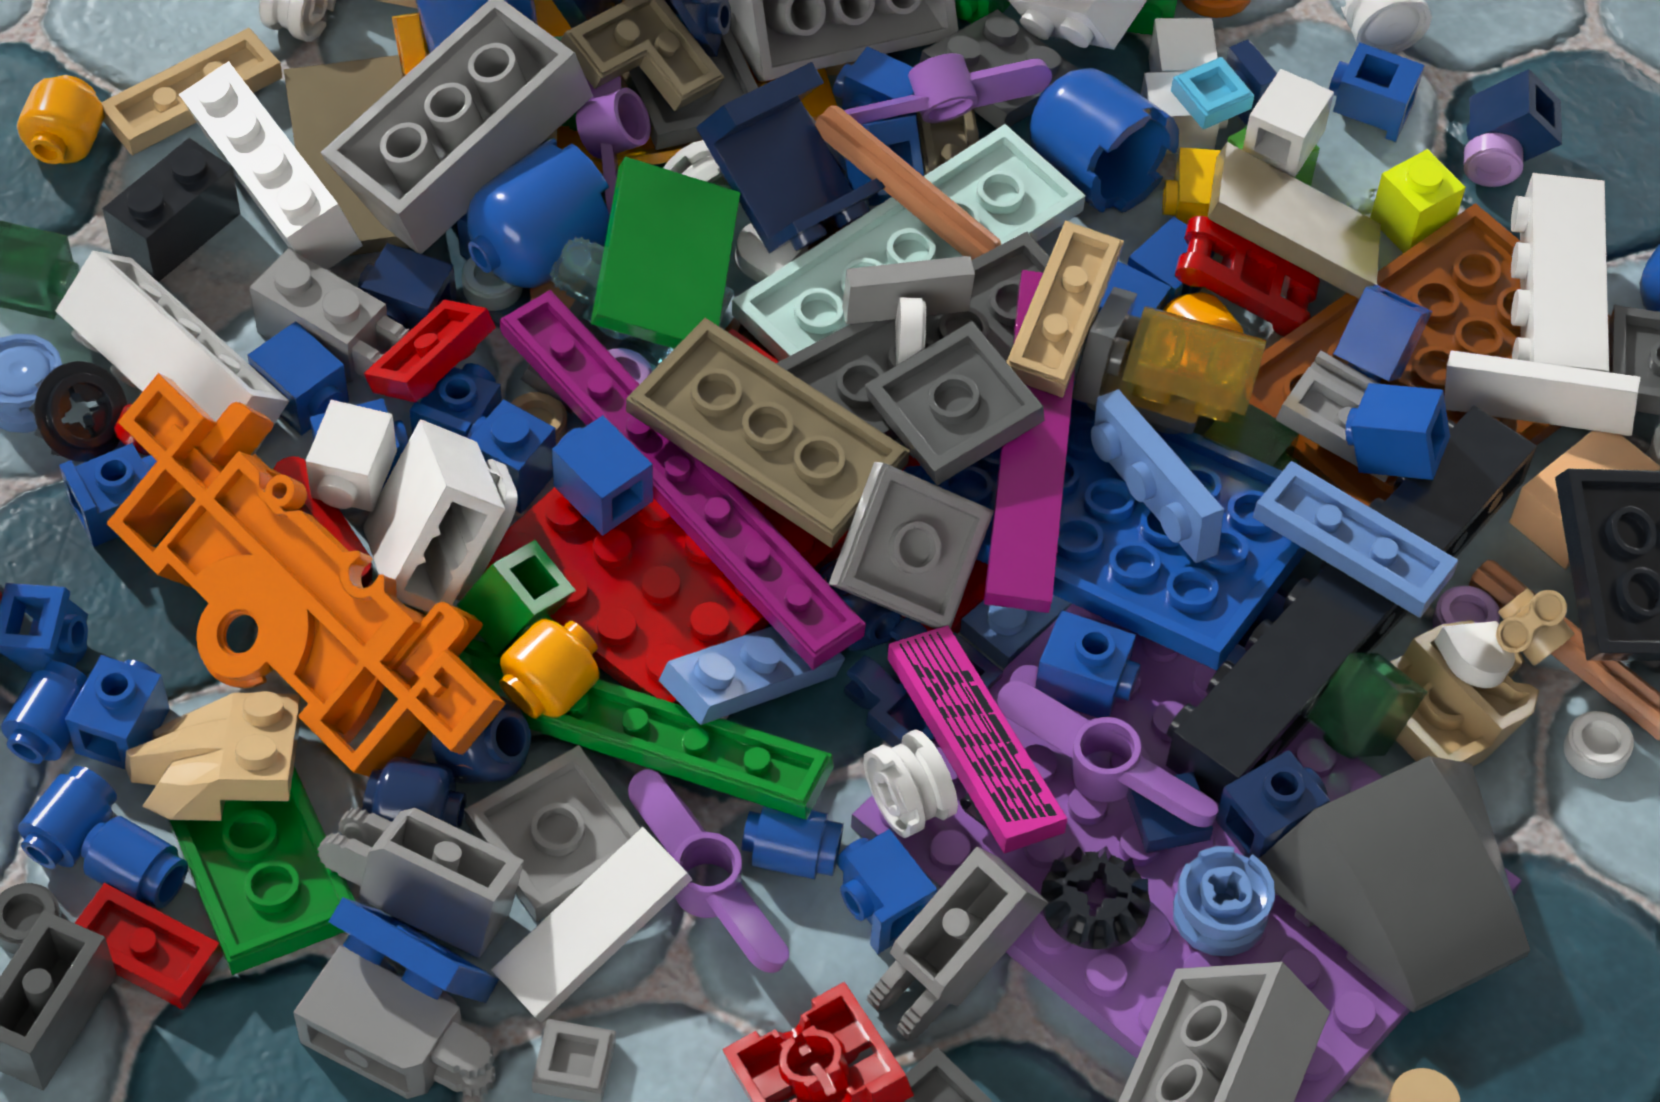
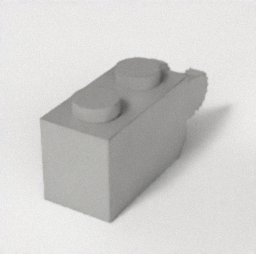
M290 248L249 287L257 333L271 339L296 321L344 364L347 383L352 382L359 374L365 377L364 372L383 356L380 352L383 349L386 351L391 349L410 331L387 317L385 303Z
M359 807L357 809L351 808L350 811H346L338 823L340 826L338 831L341 832V835L339 832L327 835L317 849L319 851L317 856L320 857V862L324 863L325 868H329L331 872L335 871L339 876L361 886L358 900L477 958L481 957L509 918L524 864L523 859L417 808L400 811L393 822L374 813L369 814L366 809L361 810Z
M976 847L895 940L890 954L896 961L883 974L873 989L870 990L866 1000L877 1012H882L893 1005L915 979L921 982L927 989L905 1012L897 1028L902 1036L908 1041H912L928 1028L949 1003L959 1006L1048 902L1002 859Z
M339 945L293 1012L301 1044L406 1099L427 1094L435 1081L455 1092L462 1091L463 1096L470 1095L471 1098L479 1096L480 1098L482 1094H488V1090L490 1088L493 1089V1082H496L495 1067L492 1066V1063H494L493 1048L490 1047L489 1041L484 1040L483 1036L479 1038L476 1032L462 1026L460 1007L457 1006L455 1000L444 990L439 999L436 1000L403 982L401 980L402 977L398 976L396 970L384 959L379 966Z

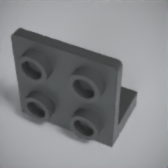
M1113 287L1089 330L1072 399L1085 402L1090 409L1096 412L1097 397L1119 389L1154 430L1166 434H1178L1180 432L1192 434L1212 392L1215 377L1133 352L1132 350L1142 318L1132 315L1137 293Z

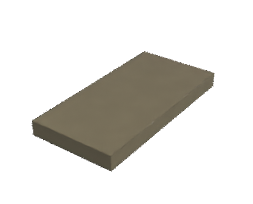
M399 55L284 69L295 148L338 203L363 245L349 256L382 252L387 243L404 249L410 248L376 219L321 154L322 150L403 78Z
M704 318L626 398L627 413L831 548L850 528L874 462H883L902 470L909 461L910 450L707 318Z

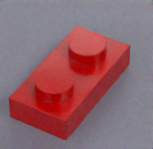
M444 299L364 372L372 392L414 403L430 394L435 389L437 382L460 361L471 356L475 352L477 345L496 328L488 309Z
M106 883L102 885L75 921V924L106 938L118 976L182 1010H185L223 956L219 942Z

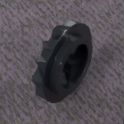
M69 362L53 367V370L44 379L35 384L38 390L34 403L29 407V410L35 416L37 425L34 435L43 439L52 449L51 455L62 456L73 460L74 463L87 462L112 452L118 446L121 440L117 437L114 426L124 406L128 404L122 387L107 370L90 362ZM70 397L75 403L96 401L97 404L90 407V411L83 416L85 427L80 422L70 424L69 422H62L61 419L66 417L65 413L72 408Z
M1078 846L1070 856L1061 861L1055 859L1041 888V896L1048 902L1042 911L1050 927L1064 940L1087 949H1110L1130 941L1143 928L1151 906L1148 879L1142 878L1135 870L1132 858L1124 861L1112 855L1107 846L1098 852H1083ZM1096 878L1102 879V884L1105 885V895L1110 898H1104L1101 907H1097L1096 916H1090V905H1087L1088 895L1083 892L1089 891L1091 884L1095 883Z

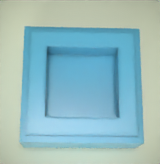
M1223 57L1173 77L1171 92L1203 130L1252 109L1254 94Z

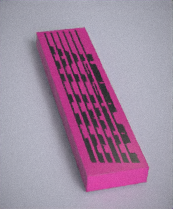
M947 625L890 643L887 659L1003 853L1005 854L1064 834L1067 824L1066 815L950 627Z

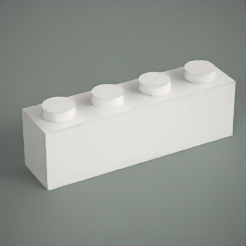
M229 62L179 94L207 139L224 162L233 167V173L290 249L328 270L363 246L338 203Z
M1532 173L1525 197H1515L1511 215V231L1520 232V242H1516L1513 250L1511 277L1520 279L1521 289L1515 291L1511 311L1512 325L1521 326V337H1517L1515 340L1512 359L1609 372L1605 181Z
M92 251L55 310L74 328L71 334L76 341L92 351L101 353L112 363L110 371L120 381L143 392L154 377L160 373L172 379L215 422L230 404L240 402L266 415L275 424L289 402L284 395L132 258ZM263 441L258 445V447L254 450L253 453L256 454L257 450L259 449Z

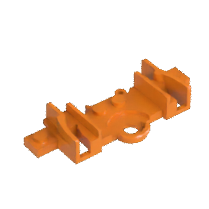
M160 373L154 377L118 423L157 462L112 515L107 524L157 575L194 588L209 603L200 617L196 639L201 659L212 676L232 687L253 688L266 683V675L274 669L308 703L298 717L352 772L370 777L375 768L383 770L384 766L394 757L411 758L428 730L450 751L463 755L506 704L458 657L481 630L482 622L474 615L445 602L435 604L427 615L406 607L397 598L396 580L383 574H379L371 586L363 588L361 574L364 568L372 562V557L360 551H348L312 515L300 511L299 509L304 505L307 498L305 486L301 482L269 468L253 453L272 430L274 423L266 415L240 402L230 404L215 422L172 379ZM175 524V526L161 541V543L156 548L153 547V545L157 544L160 541V539L165 535V533ZM249 615L256 621L258 626L256 641L248 651L235 653L227 643L226 634L228 627L237 617ZM384 687H386L398 700L355 751L349 744L368 721L381 697Z

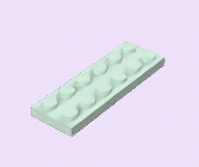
M1006 124L924 176L999 238L1001 245L1026 231L1036 242L1063 225L1065 220L1069 221L1081 213L1086 197ZM891 197L732 299V316L781 361L850 325H846L842 308L846 270L850 268L962 257L963 255Z

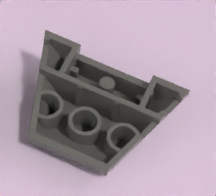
M1427 756L1314 809L1259 858L1266 865L1274 880L1275 893L1296 909L1294 917L1308 928L1313 925L1317 926L1347 951L1346 959L1413 1013L1527 957L1530 952L1526 934L1471 763Z

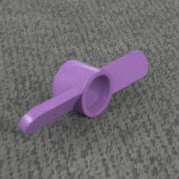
M957 53L942 54L929 58L911 69L908 77L914 95L844 111L860 124L920 111L925 122H945L960 117L976 107L1040 93L1050 84L1052 73L1041 59H1030L969 73L963 55Z
M620 76L596 89L587 80L593 97L578 109L576 114L577 130L583 145L591 155L602 159L603 176L609 185V189L605 190L609 216L618 174L617 154L644 145L648 141L651 131L649 115L643 101L633 90L621 88Z
M1011 681L1001 688L997 704L1003 715L1072 757V780L1078 791L1085 797L1098 802H1114L1125 798L1129 787L1191 825L1209 827L1214 823L1219 811L1217 804L1210 797L1140 756V738L1134 728L1128 723L1112 717L1088 720L1023 681ZM1109 751L1122 756L1127 762L1117 768L1105 769L1092 765L1085 758L1095 752Z
M650 769L642 770L635 774L628 786L629 799L666 851L686 872L698 865L712 864L723 868L730 875L727 880L715 886H701L689 882L675 896L678 904L686 912L697 917H718L755 967L768 973L780 971L789 958L788 947L742 886V859L737 846L729 838L721 834L706 832L664 775Z

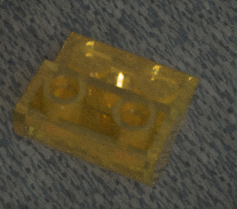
M1145 306L1122 380L1135 384L1132 395L1169 405L1171 394L1196 401L1193 413L1229 423L1232 412L1246 415L1267 340Z

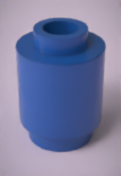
M50 661L43 670L33 672L1 724V731L8 739L6 745L9 750L19 758L35 764L42 763L43 760L56 761L60 759L71 741L65 717L88 677L76 668L58 661Z
M74 766L68 774L58 775L18 825V831L24 839L21 843L23 851L33 861L48 869H54L56 865L73 867L81 857L83 842L91 829L100 822L107 823L112 818L113 811L111 807L117 800L115 790L101 776L82 766Z
M763 806L761 813L749 811L741 850L753 853L752 867L814 880L817 873L833 876L836 868V859L840 851L844 823L830 821L829 813L812 810L808 819L805 820Z
M122 816L114 817L107 823L100 822L95 825L86 836L81 848V856L84 858L83 871L86 876L101 885L106 883L157 909L167 906L175 898L188 872V863L178 856V849L175 846Z

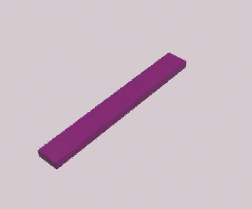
M551 290L500 319V333L586 426L604 415L653 464V498L813 670L864 637L866 625L864 621L730 480L626 412V398L640 384Z

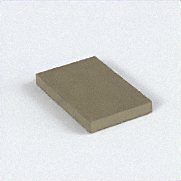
M1227 142L1216 157L1208 212L1209 220L1360 299L1365 287L1377 285L1380 223Z

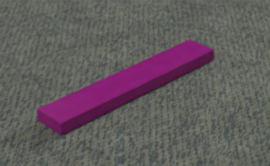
M1022 270L1012 347L1042 278V272ZM1075 369L1063 398L1026 385L1042 404L1045 421L1001 447L984 604L1043 613H1049L1053 597Z

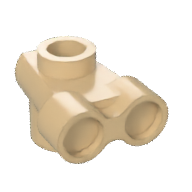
M1529 588L1525 589L1498 611L1499 615L1504 619L1496 630V639L1500 647L1510 653L1522 652L1533 666L1558 649L1575 634L1563 620L1567 612V604L1564 597L1554 590H1543L1534 595Z

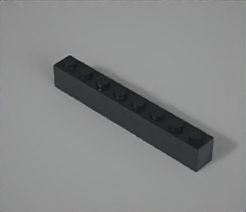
M1475 405L1471 407L1457 424L1448 420L1450 439L1433 480L1398 477L1393 487L1394 492L1386 501L1378 497L1368 506L1454 558H1457L1523 484L1537 445ZM1323 560L1320 566L1322 571L1312 582L1307 578H1302L1295 585L1283 605V610L1285 611L1274 623L1269 619H1265L1258 625L1247 641L1244 656L1236 664L1228 660L1221 665L1207 686L1206 693L1208 695L1199 705L1195 707L1188 703L1178 712L1167 730V736L1172 741L1166 766L1177 774L1194 772L1200 791L1220 804L1225 786L1282 754L1407 614V610Z

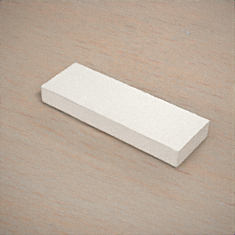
M1451 350L1446 372L1445 405L1446 410L1468 412L1475 405L1490 416L1632 436L1640 377Z
M642 827L491 970L530 1013L542 1023L693 879Z

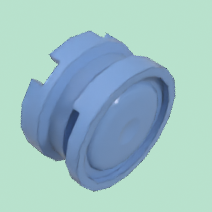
M14 334L0 338V428L8 432L19 433L36 431L35 416L29 410V407L35 401L38 390L35 384L44 379L53 370V367L62 365L59 351L49 341L29 334Z
M1214 846L1199 851L1197 858L1190 864H1185L1177 885L1178 891L1173 901V921L1181 937L1195 949L1212 956H1234L1252 948L1261 940L1275 900L1274 880L1266 865L1253 854L1248 858L1235 853V847Z

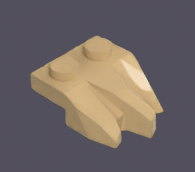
M1473 620L1442 624L1413 638L1404 655L1361 675L1351 691V694L1415 761H1419L1427 756L1471 763L1473 767L1489 757L1534 713L1540 690L1531 684L1518 683L1511 679L1525 662L1520 652L1515 653L1514 665L1504 681L1493 688H1480L1469 685L1459 679L1447 665L1434 640L1443 626L1474 623Z
M268 691L231 693L155 729L152 736L153 740L126 750L125 769L131 783L156 785L142 807L169 820L222 821L225 800L289 801L301 719L298 717L301 713V696L299 694H283Z

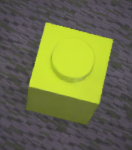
M1426 149L1382 173L1370 218L1380 223V230L1402 253H1405L1458 215L1466 187Z

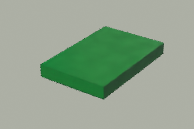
M625 156L618 169L591 324L674 349L704 318L719 326L740 192Z
M295 766L289 801L225 800L222 821L167 819L183 859L188 863V871L217 941L221 945L222 953L232 975L344 933L343 930L329 923V920L342 897L355 901L346 879L339 876L337 872H331V869L325 868L324 863L320 862L321 859L317 856L319 853L317 849L326 835Z

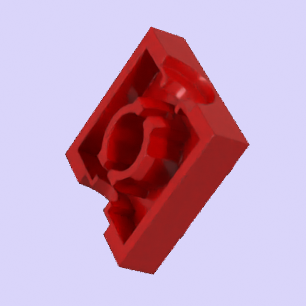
M845 981L811 1000L812 1009L800 1015L799 1024L791 1031L781 1033L774 1029L762 1037L757 1031H754L722 1049L733 1074L750 1102H779L793 1095L796 1098L789 1102H904L914 1096L905 1072ZM871 1048L874 1053L873 1055L848 1067L849 1064L857 1059L861 1052Z

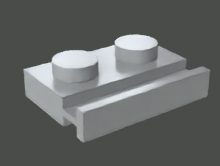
M1320 350L1311 367H1308L1282 404L1276 421L1358 467L1354 446H1349L1346 442L1347 417L1351 408L1359 407L1368 383H1380ZM1371 474L1383 482L1389 477L1387 475Z

